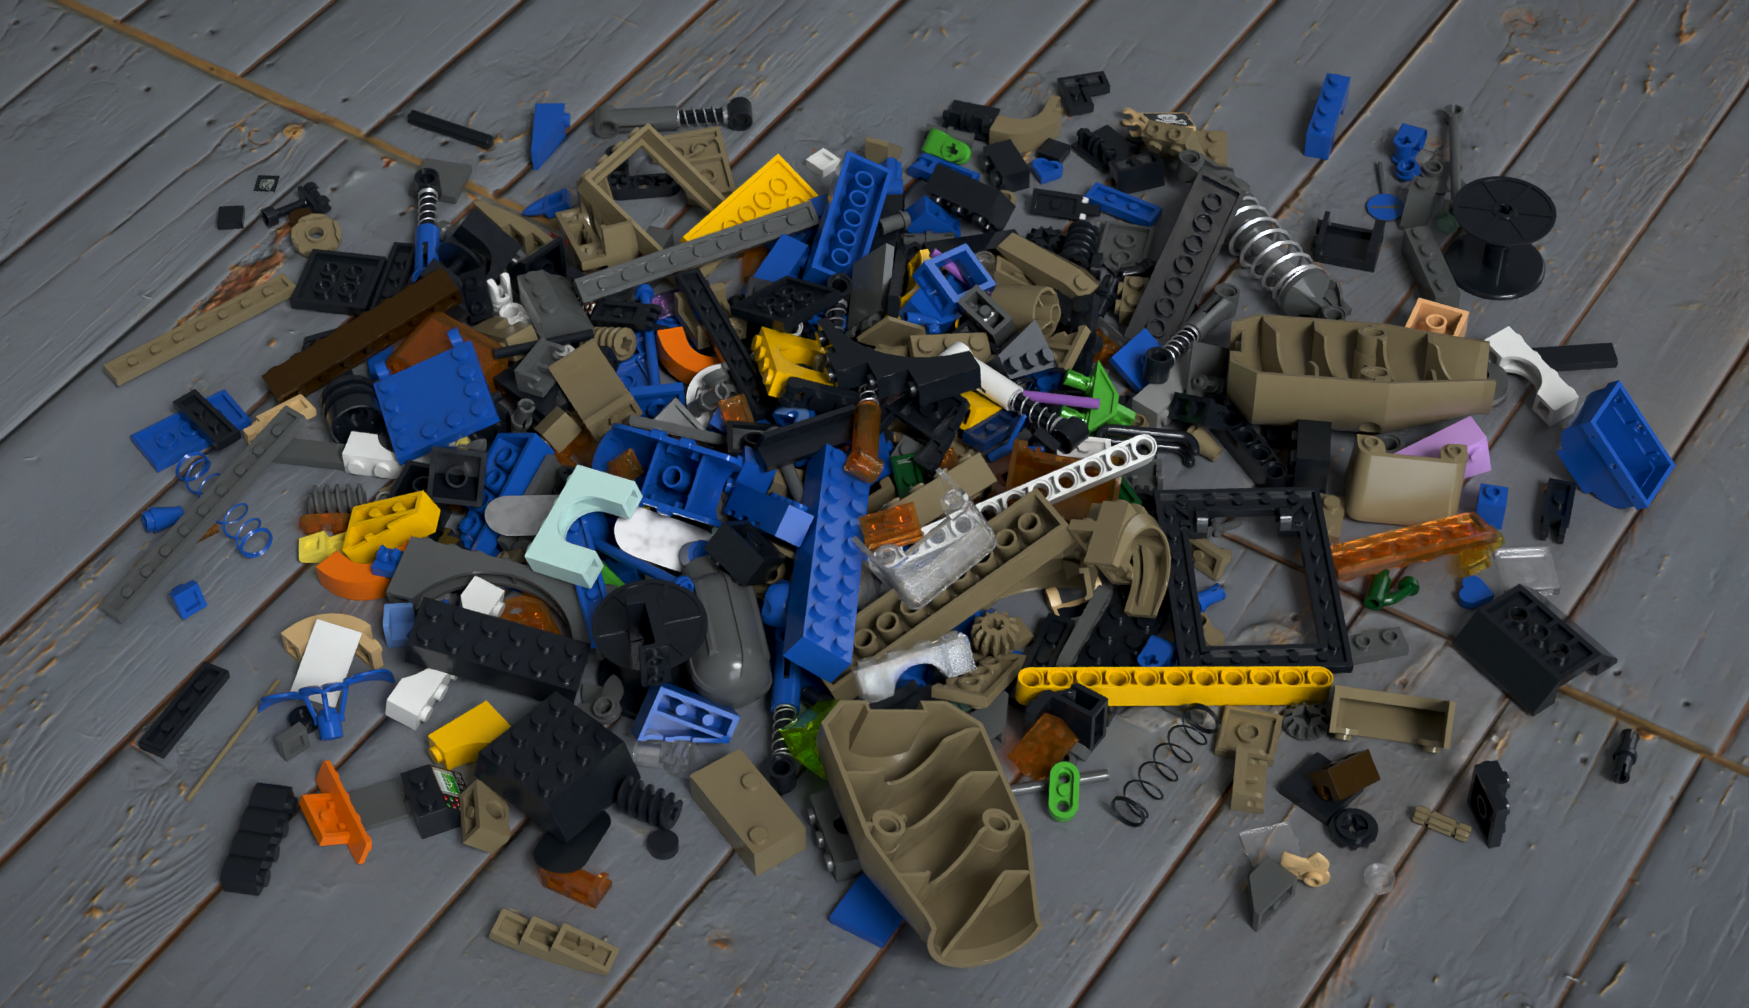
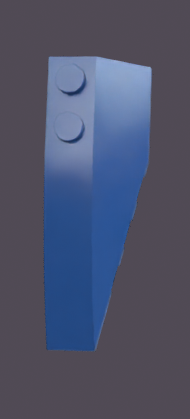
M536 433L497 434L489 449L482 507L466 506L469 508L467 517L461 519L459 529L462 531L460 536L461 542L469 551L478 550L488 555L498 545L497 539L500 534L493 531L485 520L487 505L498 497L523 495L547 454L554 455L555 451Z

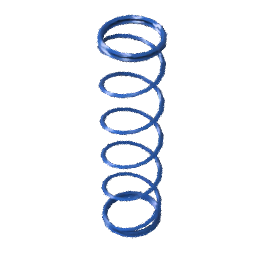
M198 451L185 455L177 464L175 471L177 477L181 481H185L187 489L191 493L198 495V499L204 493L200 492L203 484L210 477L221 475L220 473H214L208 476L200 485L198 492L193 491L189 487L188 481H193L203 476L211 466V461L207 456ZM196 455L204 457L192 464L186 474V478L180 476L179 470L184 461ZM200 461H205L202 470L197 475L188 478L193 466ZM239 503L227 512L223 522L217 520L216 523L223 524L224 533L229 538L236 540L237 549L244 557L255 558L264 554L269 549L273 536L268 529L260 528L261 520L259 518H252L246 521L238 530L236 537L227 533L225 524H232L241 520L248 511L246 503ZM240 505L246 507L245 513L240 518L232 522H225L227 516L235 507ZM253 520L259 522L257 529L250 531L244 537H238L241 529L248 522ZM262 531L268 533V543L261 551L248 553L243 550L245 542L253 534ZM238 539H242L240 547L238 544Z

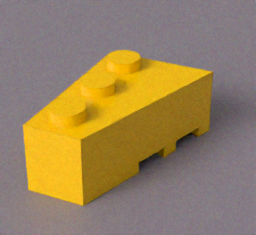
M424 490L354 506L342 551L355 563L371 564L375 561L376 553L381 545L391 549L399 548L410 540L411 536L422 538L435 533L441 510Z

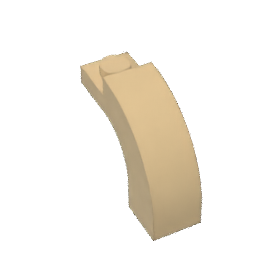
M339 613L315 615L305 618L281 632L285 652L299 664H301L315 622L319 619L361 632L362 634L354 655L372 670L379 669L384 665L381 655L383 649L379 642L373 638L371 625L351 615Z

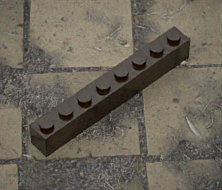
M443 267L436 271H431L423 279L406 286L393 297L384 299L380 305L370 311L361 313L358 318L347 325L338 327L332 334L318 339L312 346L302 352L293 354L289 360L279 366L270 368L267 373L262 375V378L278 404L299 394L307 397L462 303L463 300L459 289Z

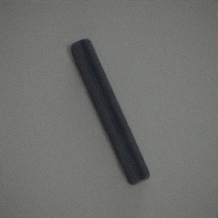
M411 110L407 116L408 122L412 125L485 149H490L494 144V137L490 134L426 113Z

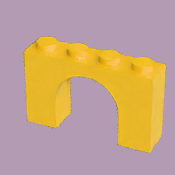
M761 327L759 335L754 336L751 349L754 352L755 361H757L759 372L763 378V384H765L769 396L779 398L781 392L786 390L784 386L789 377H797L834 386L833 383H828L825 373L796 365L803 363L813 368L815 356L825 354L824 348H820L817 341L766 327Z

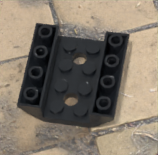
M1522 584L1516 585L1479 608L1452 643L1456 649L1533 717L1555 703L1557 690L1562 685L1587 669L1595 676H1598L1618 661L1615 656L1540 592ZM1511 616H1522L1525 619L1515 620ZM1552 651H1557V652H1561V651H1562V652H1564L1566 655H1564V656H1558V655H1555Z

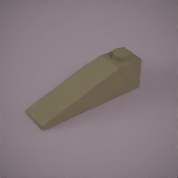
M1013 232L996 248L1035 284L1058 289L1071 299L1076 296L1092 294L1101 284L1085 268Z

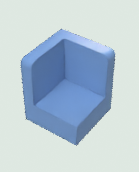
M413 603L384 604L383 629L387 648L407 647L409 639L407 634L413 628L416 619Z

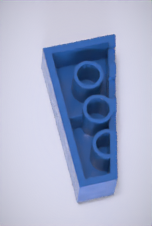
M739 482L736 483L723 511L739 520H748L756 528L797 547L801 546L814 518L813 515L806 513L808 507L774 492H771L770 496Z

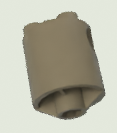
M996 283L990 297L1013 318L1016 331L1036 319L1044 337L1049 338L1052 336L1061 316L1059 299L1053 288Z

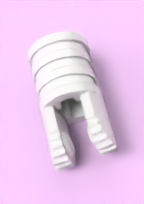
M507 272L500 274L501 285L497 286L493 279L487 280L493 310L497 316H500L499 311L504 305L513 302L511 282Z

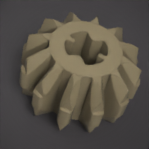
M996 609L991 614L984 611L981 617H975L971 629V638L975 649L981 650L983 656L988 653H992L994 658L999 653L1007 656L1009 650H1015L1018 638H1020V629L1017 626L1016 618L1009 617L1007 611L999 614Z

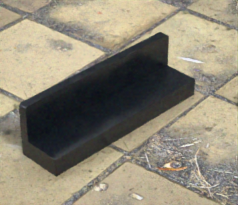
M854 404L765 432L761 434L752 451L765 473L811 458L826 443L836 449L856 443L860 436L850 418L857 408Z

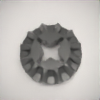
M1304 700L1300 704L1292 702L1290 708L1284 711L1283 726L1291 736L1306 741L1316 740L1324 736L1329 729L1330 717L1326 714V708H1319L1316 702L1313 704H1306ZM1304 715L1311 719L1309 726H1307V722L1302 718Z

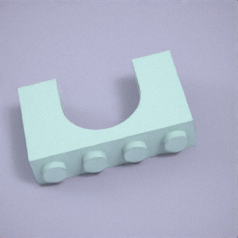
M577 465L573 473L567 478L566 485L560 496L555 499L553 508L547 518L541 523L535 539L527 547L524 557L532 570L591 589L604 565L596 551L567 542V532L575 520L590 512L601 511L631 519L643 498L635 481Z

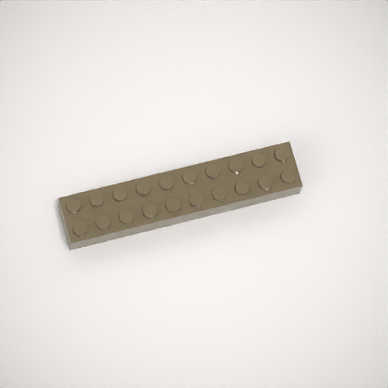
M1036 487L857 613L851 665L831 683L817 675L816 677L829 694L834 697L836 703L840 700H853L1075 543L1073 535L1068 530V523Z

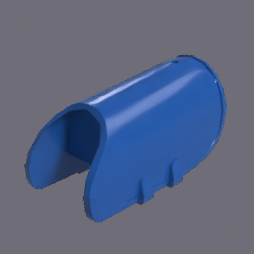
M613 423L612 429L606 433L596 449L592 469L635 481L643 496L637 507L648 505L657 508L659 514L668 517L676 514L720 528L723 523L717 518L716 508L726 479L734 471L742 469L743 463L741 460L725 453L698 446L695 440L682 437L680 440L668 437L666 431L656 428L647 431Z

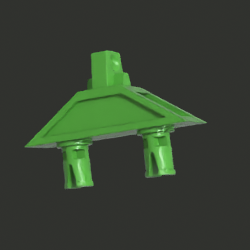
M1099 359L1088 377L1070 368L1067 369L1062 384L1082 390L1085 397L1101 399L1100 409L1083 408V412L1079 413L1077 410L1062 405L1057 416L1066 417L1067 419L1071 416H1076L1082 419L1088 426L1089 437H1093L1097 428L1104 424L1130 426L1133 424L1136 412L1118 403L1119 394Z

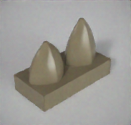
M1207 538L1189 539L1192 560L1195 561L1194 567L1215 581L1221 578L1226 565L1232 559V551L1230 549L1218 548L1209 542Z

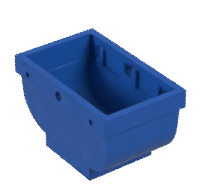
M1620 380L1609 382L1605 388L1593 391L1585 398L1560 435L1561 445L1556 451L1584 494L1593 492L1602 502L1615 508L1635 507L1636 510L1648 508L1676 466Z

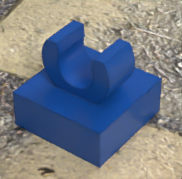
M381 545L376 553V559L371 566L372 574L392 579L404 551H400L398 548H386L385 545Z
M194 580L184 585L176 586L169 593L178 616L183 620L208 606L198 583Z

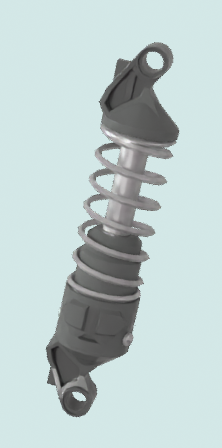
M1194 150L1181 151L1176 170V177L1181 182H1194L1198 171L1202 169L1246 191L1223 244H1229V252L1232 255L1240 256V264L1243 267H1251L1250 274L1254 279H1262L1261 287L1264 291H1273L1272 299L1275 303H1278L1287 316L1316 315L1320 319L1346 320V316L1351 315L1352 308L1343 299L1340 281L1329 277L1321 267L1314 265L1310 255L1303 253L1301 246L1297 242L1292 241L1289 233L1281 229L1280 224L1276 219L1270 217L1266 208L1259 206L1258 200L1250 192L1249 184L1235 176L1234 168L1219 166L1213 159L1210 160L1202 153ZM1270 222L1273 223L1276 229H1273V227L1270 225ZM1274 233H1277L1276 241L1273 243ZM1281 234L1285 236L1287 241H1279ZM1288 244L1287 252L1284 255L1277 246ZM1292 246L1296 248L1298 253H1290ZM1244 256H1256L1251 264L1244 261ZM1299 256L1298 264L1295 267L1288 258ZM1305 258L1309 265H1301L1302 259ZM1264 263L1268 267L1264 275H1257L1255 273V266ZM1274 274L1279 281L1275 287H1268L1266 285V278ZM1281 289L1279 297H1277V290Z

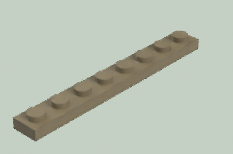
M281 273L104 364V371L119 387L292 297L296 285L284 273Z

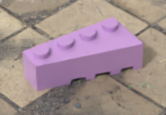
M1471 416L1393 453L1439 458L1440 450L1444 445L1462 444L1467 445L1468 451L1464 479L1491 471L1487 437Z

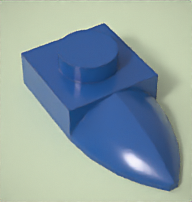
M567 188L542 197L529 205L522 212V215L541 216L546 214L548 218H552L556 212L571 209L570 193Z

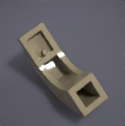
M1051 95L1042 112L1032 118L1013 119L998 115L990 128L989 145L1011 139L1019 153L1040 149L1048 138L1055 140L1061 133V119L1063 115V108L1060 107L1061 97Z

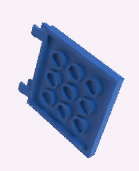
M457 327L447 331L453 348L392 375L390 369H387L384 360L374 364L380 381L373 383L397 461L401 466L406 464L407 460L413 461L430 453L433 444L446 446L500 421L475 347L471 340L464 341Z

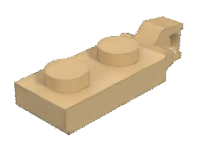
M299 394L256 416V421L251 426L243 429L244 440L249 445L285 405L304 415L307 420L317 415L316 408L302 394Z

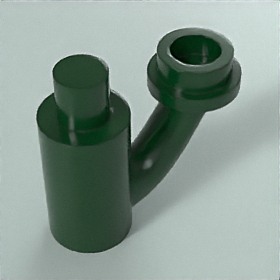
M1380 568L1378 573L1372 575L1364 599V605L1371 610L1377 611L1381 610L1383 606L1396 604L1407 596H1414L1418 594L1420 589L1418 580L1412 576H1405L1398 584L1399 590L1387 594L1391 584L1390 572L1387 568Z

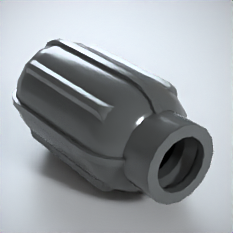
M709 555L695 558L685 566L681 576H687L693 582V593L702 602L707 613L708 628L706 637L699 650L685 661L690 686L695 693L704 698L733 709H739L752 704L765 695L772 684L770 651L755 590L751 585L739 586L731 580L730 573L724 567L713 563Z

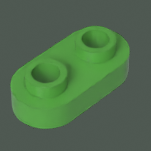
M1070 762L1055 764L1049 775L1047 809L1049 815L1059 822H1067L1073 819L1079 805L1080 773L1077 767ZM1065 776L1069 782L1062 783L1059 781V777ZM1063 804L1068 810L1060 811L1057 806Z

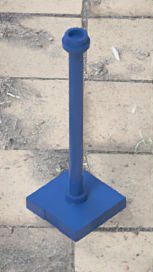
M648 284L639 285L635 291V299L640 303L651 304V300L654 298V290ZM654 329L651 332L644 331L650 386L629 388V392L643 412L640 416L650 419L672 398L676 397L685 406L683 382L660 383Z
M595 511L585 514L594 548L599 557L605 554L653 579L674 582L693 592L694 584L689 577L679 576L677 578L615 547L604 512Z

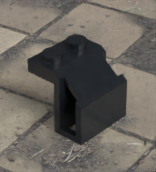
M1080 683L1071 684V688L1053 692L1050 689L1042 691L1035 700L1031 699L1024 710V715L1026 716L1023 729L1025 748L1035 752L1050 733L1057 737L1060 732L1084 745L1092 753L1106 736L1108 698Z

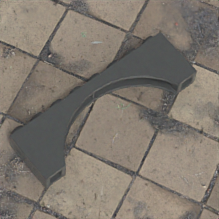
M411 536L386 591L390 604L413 603L414 611L417 613L423 597L435 600L445 594L464 589L469 585L474 576H477L495 586L518 589L538 597L562 617L573 639L590 643L575 585L534 572L529 564L516 563L506 557L497 558L489 556L482 551L461 549L455 544L446 545L435 542L427 537L418 538ZM613 584L605 585L607 594L618 588ZM590 648L589 658L600 661L604 659L605 656L598 648Z

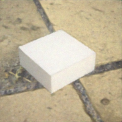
M822 148L806 159V167L824 178L836 170L841 159L825 148Z

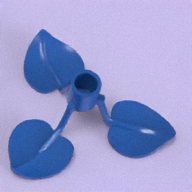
M375 669L344 678L343 682H329L321 686L310 685L300 688L298 692L271 694L260 700L258 712L260 713L262 710L282 701L292 699L303 700L314 720V726H318L320 741L339 739L344 737L341 722L345 721L344 713L349 686L353 683L378 680L394 684V675L387 669ZM343 690L339 713H337L336 708H329L327 692ZM321 694L324 709L319 711V716L308 698L310 695Z

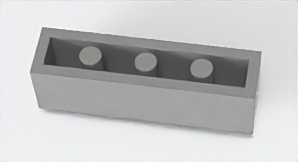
M1191 348L1178 361H1175L1167 382L1163 384L1150 383L1132 398L1131 410L1144 415L1149 423V427L1162 428L1172 421L1171 418H1168L1174 393L1186 394Z

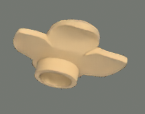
M1283 851L1281 863L1278 864L1296 875L1297 880H1303L1311 887H1320L1329 882L1330 873L1328 870L1330 863L1323 855L1315 852L1307 858H1302Z

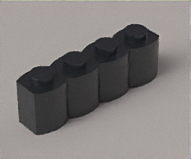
M256 783L249 800V805L242 816L239 830L233 839L230 854L227 856L221 871L220 880L224 891L259 896L263 888L269 885L271 878L270 868L273 862L276 863L280 855L279 844L282 838L285 839L289 831L288 820L291 814L294 815L298 807V798L294 796L292 787Z

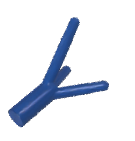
M1025 414L1021 415L1007 443L987 453L992 463L1012 452H1043L1045 450L1042 446H1028L1030 445L1027 443L1029 439L1014 443L1027 418Z

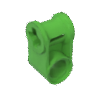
M933 127L930 128L921 149L933 156L959 165L967 163L971 157V149L967 144Z

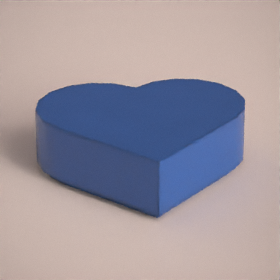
M1037 158L1032 161L1031 172L1042 185L1061 178L1063 175V165L1057 161Z
M1470 575L1462 580L1458 603L1463 608L1474 609L1494 599V593L1481 578Z

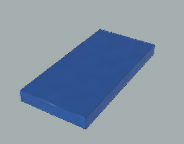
M225 389L205 398L240 431L251 426L252 423L249 416ZM178 412L130 435L132 443L157 473L178 463L185 455L191 452H200L212 446Z

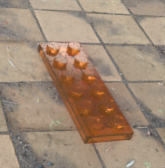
M1471 511L1331 545L1336 577L1339 581H1350L1357 576L1378 574L1382 570L1393 567L1403 568L1410 563L1431 561L1435 557L1446 554L1456 555L1463 550L1484 548L1487 544L1497 542V532L1478 514Z

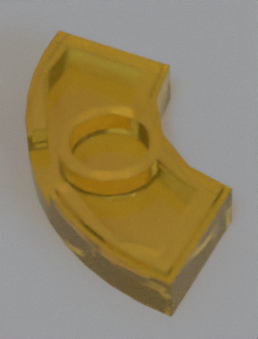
M1493 525L1475 534L1463 546L1459 554V564L1465 577L1490 567V556L1496 549L1505 544L1503 535Z

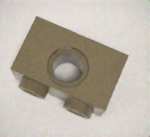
M476 779L459 795L463 844L494 854L510 839L509 806L506 799L485 783Z

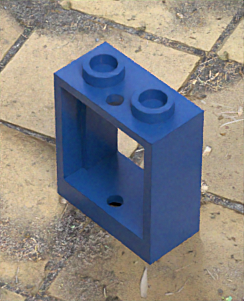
M966 243L924 261L912 275L915 282L942 318L960 310L957 302L970 290L957 295L938 268L954 262L970 285L974 287L977 284L987 295L996 285L995 281Z

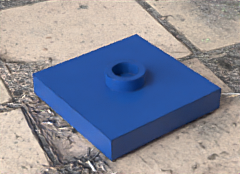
M1146 328L1108 360L1137 394L1150 384L1142 376L1147 350L1152 347H1162Z

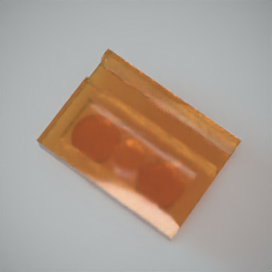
M914 502L859 517L869 556L924 540Z

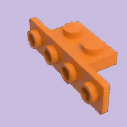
M324 760L316 777V783L321 794L302 795L299 805L319 846L347 844L356 863L364 864L372 848L371 837L362 825L360 815L356 813L350 801V796L340 781L338 772L335 771L330 760Z

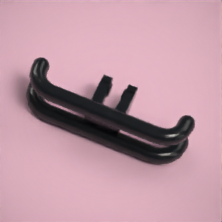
M1104 424L1098 427L1093 434V437L1111 439V447L1131 438L1106 435L1133 437L1142 434L1150 435L1157 444V450L1153 459H1157V451L1178 453L1183 456L1185 466L1189 468L1195 465L1194 456L1200 453L1197 439L1189 432L1182 430ZM1157 439L1182 441V442L1186 443V444L1188 445V447H1187L1186 445L1182 444V443L1169 442V441H1158ZM1146 445L1136 446V451L1139 454L1141 453L1140 450H1147V455L1150 453V449Z

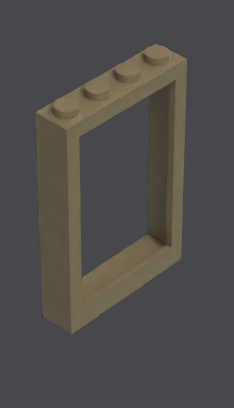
M649 123L641 129L637 126L627 136L628 140L625 143L622 140L618 142L611 150L613 153L610 156L605 154L595 164L597 167L594 170L588 168L580 176L579 179L582 182L577 188V191L611 224L631 219L639 252L644 256L663 250V248L598 186L601 181L639 148H642L708 213L712 212L726 199ZM729 257L694 269L699 268L705 279H707ZM675 275L667 277V279L680 291L679 287L675 282Z

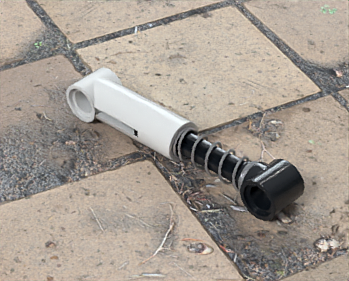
M955 342L938 356L952 355L969 351L970 349L962 342ZM975 358L981 370V388L975 390L1007 411H1020L1021 415L1023 413L1029 417L1031 423L1037 422L1038 427L1041 425L1043 426L1041 428H1046L1047 433L1061 443L1057 448L1060 452L1064 454L1071 453L1089 437L1088 426L1082 419L1076 416H1071L1068 419L1062 416L1056 417V412L1051 414L1047 411V407L1043 409L1039 406V402L1034 403L1031 401L1030 396H1023L1022 387Z

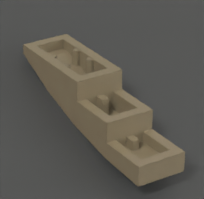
M478 200L473 202V208L522 245L520 250L526 255L553 240L540 228L520 216Z
M504 908L500 912L488 937L491 940L536 958L603 976L608 975L620 948L566 923H563L560 928L534 915L531 920H528Z

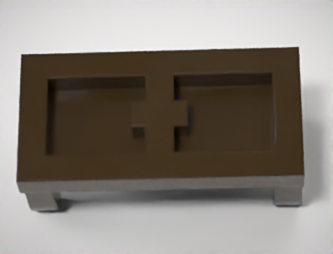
M1369 749L1349 753L1309 774L1323 801L1329 799L1326 787L1329 788L1330 794L1336 802L1381 780Z

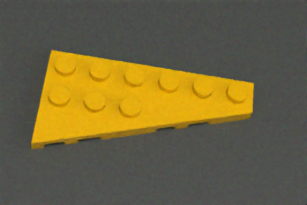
M777 154L686 233L680 242L684 243L783 210L819 195Z

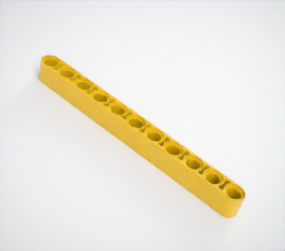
M1320 666L1028 667L1018 673L1015 698L1020 704L1026 706L1031 699L1035 700L1042 691L1049 689L1053 692L1071 688V684L1080 683L1108 698V706H1181L1182 704L1200 703L1206 706L1291 705L1292 702L1300 704L1303 700L1306 704L1316 702L1317 705H1320L1328 699L1333 675L1328 669Z

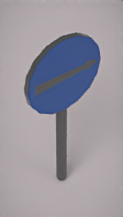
M1379 161L1377 164L1381 194L1371 197L1367 203V211L1373 219L1392 222L1401 218L1404 204L1398 197L1386 194L1383 165Z

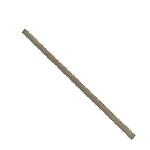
M276 679L263 697L271 695L281 681ZM259 702L186 796L185 801L190 802L258 713Z

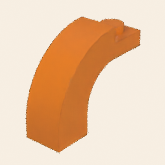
M682 326L657 330L655 342L658 357L666 370L681 382L689 385L692 379L703 369L715 364H722L718 357H709L696 352L689 345Z
M409 540L405 542L403 545H401L398 549L400 551H405V548ZM337 550L316 566L320 585L331 593L345 599L366 601L386 597V591L391 582L390 578L372 574L371 566L373 563H355Z

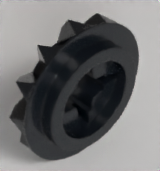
M1040 226L1039 230L1032 228L1031 232L1026 234V239L1055 254H1059L1062 250L1065 235L1061 234L1060 229L1053 230L1052 226L1049 228ZM1044 238L1049 241V244L1044 241Z
M1347 808L1334 814L1330 821L1329 832L1332 834L1333 841L1340 842L1342 849L1349 846L1356 851L1359 847L1367 849L1370 843L1376 841L1378 824L1368 812L1357 808ZM1351 823H1354V827L1358 831L1356 836H1353L1349 830Z

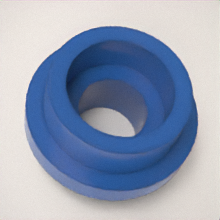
M1406 158L1398 163L1395 172L1398 179L1411 181L1414 175H1420L1421 169L1414 159Z

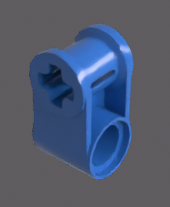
M1402 123L1393 140L1395 150L1391 156V161L1394 165H1398L1401 160L1406 158H1416L1426 142L1427 129Z
M1152 635L1142 652L1138 655V666L1173 667L1177 660L1175 643Z

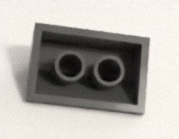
M544 270L531 271L517 276L520 301L540 338H550L592 329L594 332V327L570 284Z

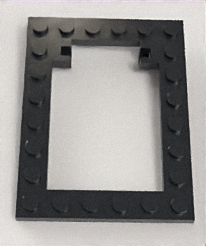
M1319 486L1153 491L1152 498L1156 521L1168 540L1171 555L1170 576L1166 590L1178 667L1320 666L1328 669L1331 673H1352L1354 664ZM1275 516V522L1279 523L1278 537L1298 536L1318 644L1206 646L1189 539H1205L1207 537L1208 518Z

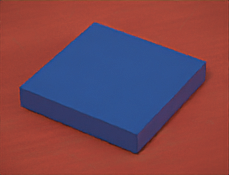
M863 873L830 915V923L882 949L904 920Z

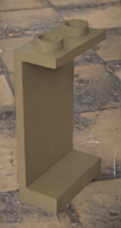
M593 338L548 367L597 443L612 429L613 423L622 424L623 419L630 414L636 416L643 414L637 402L622 383Z

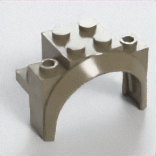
M606 177L598 186L613 199ZM576 180V188L582 182L581 180ZM578 191L579 207L555 213L556 222L563 233L567 261L570 266L572 265L584 274L589 275L636 259L639 249L631 219L611 224Z
M1122 499L1103 501L1102 504L1092 503L1087 518H1083V520L1071 519L1068 527L1070 533L1087 552L1084 563L1088 567L1097 565L1112 584L1131 585L1124 610L1127 616L1156 619L1168 586L1171 568L1170 548L1164 532L1157 521L1139 504H1130ZM1131 556H1133V566L1130 563Z
M1075 539V543L982 609L989 610L994 603L1011 595L1051 587L1082 590L1085 592V600H1089L1094 594L1099 567L1097 565L1088 567L1084 563L1087 552Z

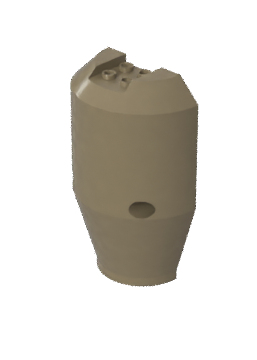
M1256 314L1231 321L1226 395L1251 424L1298 427V420L1302 419L1332 422L1331 430L1382 434L1477 414L1489 415L1494 400L1496 379H1487L1490 341L1469 339L1385 323Z
M840 700L822 721L816 738V748L855 852L866 876L926 944L932 958L943 965L957 968L981 966L1003 959L1028 944L1043 927L1039 917L1030 831L983 723L948 701H920L916 710L870 709L867 700Z

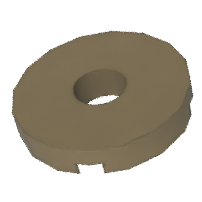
M309 214L301 217L295 226L293 225L291 229V242L299 254L309 258L312 249L337 251L342 243V232L338 222L328 218V215ZM313 233H321L323 235L318 239L310 237Z

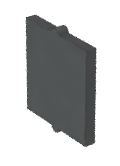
M396 778L348 792L350 801L356 813L360 815L361 823L366 831L409 818L404 803L406 797L405 794H401Z

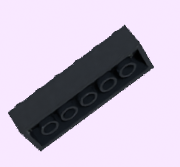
M423 597L407 642L405 662L543 701L557 691L574 704L587 665L591 643Z

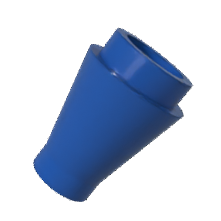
M181 506L148 507L146 511L141 512L142 523L146 533L153 532L154 534L173 526L184 515Z

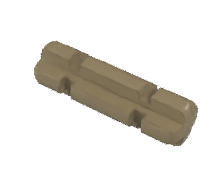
M1422 805L1417 806L1412 819L1414 822L1423 826L1426 823L1428 828L1448 836L1453 834L1455 839L1467 842L1472 832L1470 825L1463 822L1458 824L1456 819L1436 811L1431 813L1429 808Z

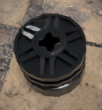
M352 374L341 376L331 381L323 389L320 396L321 406L327 419L330 434L337 443L346 444L351 431L377 434L378 436L383 432L386 423L374 385L369 379L361 375Z

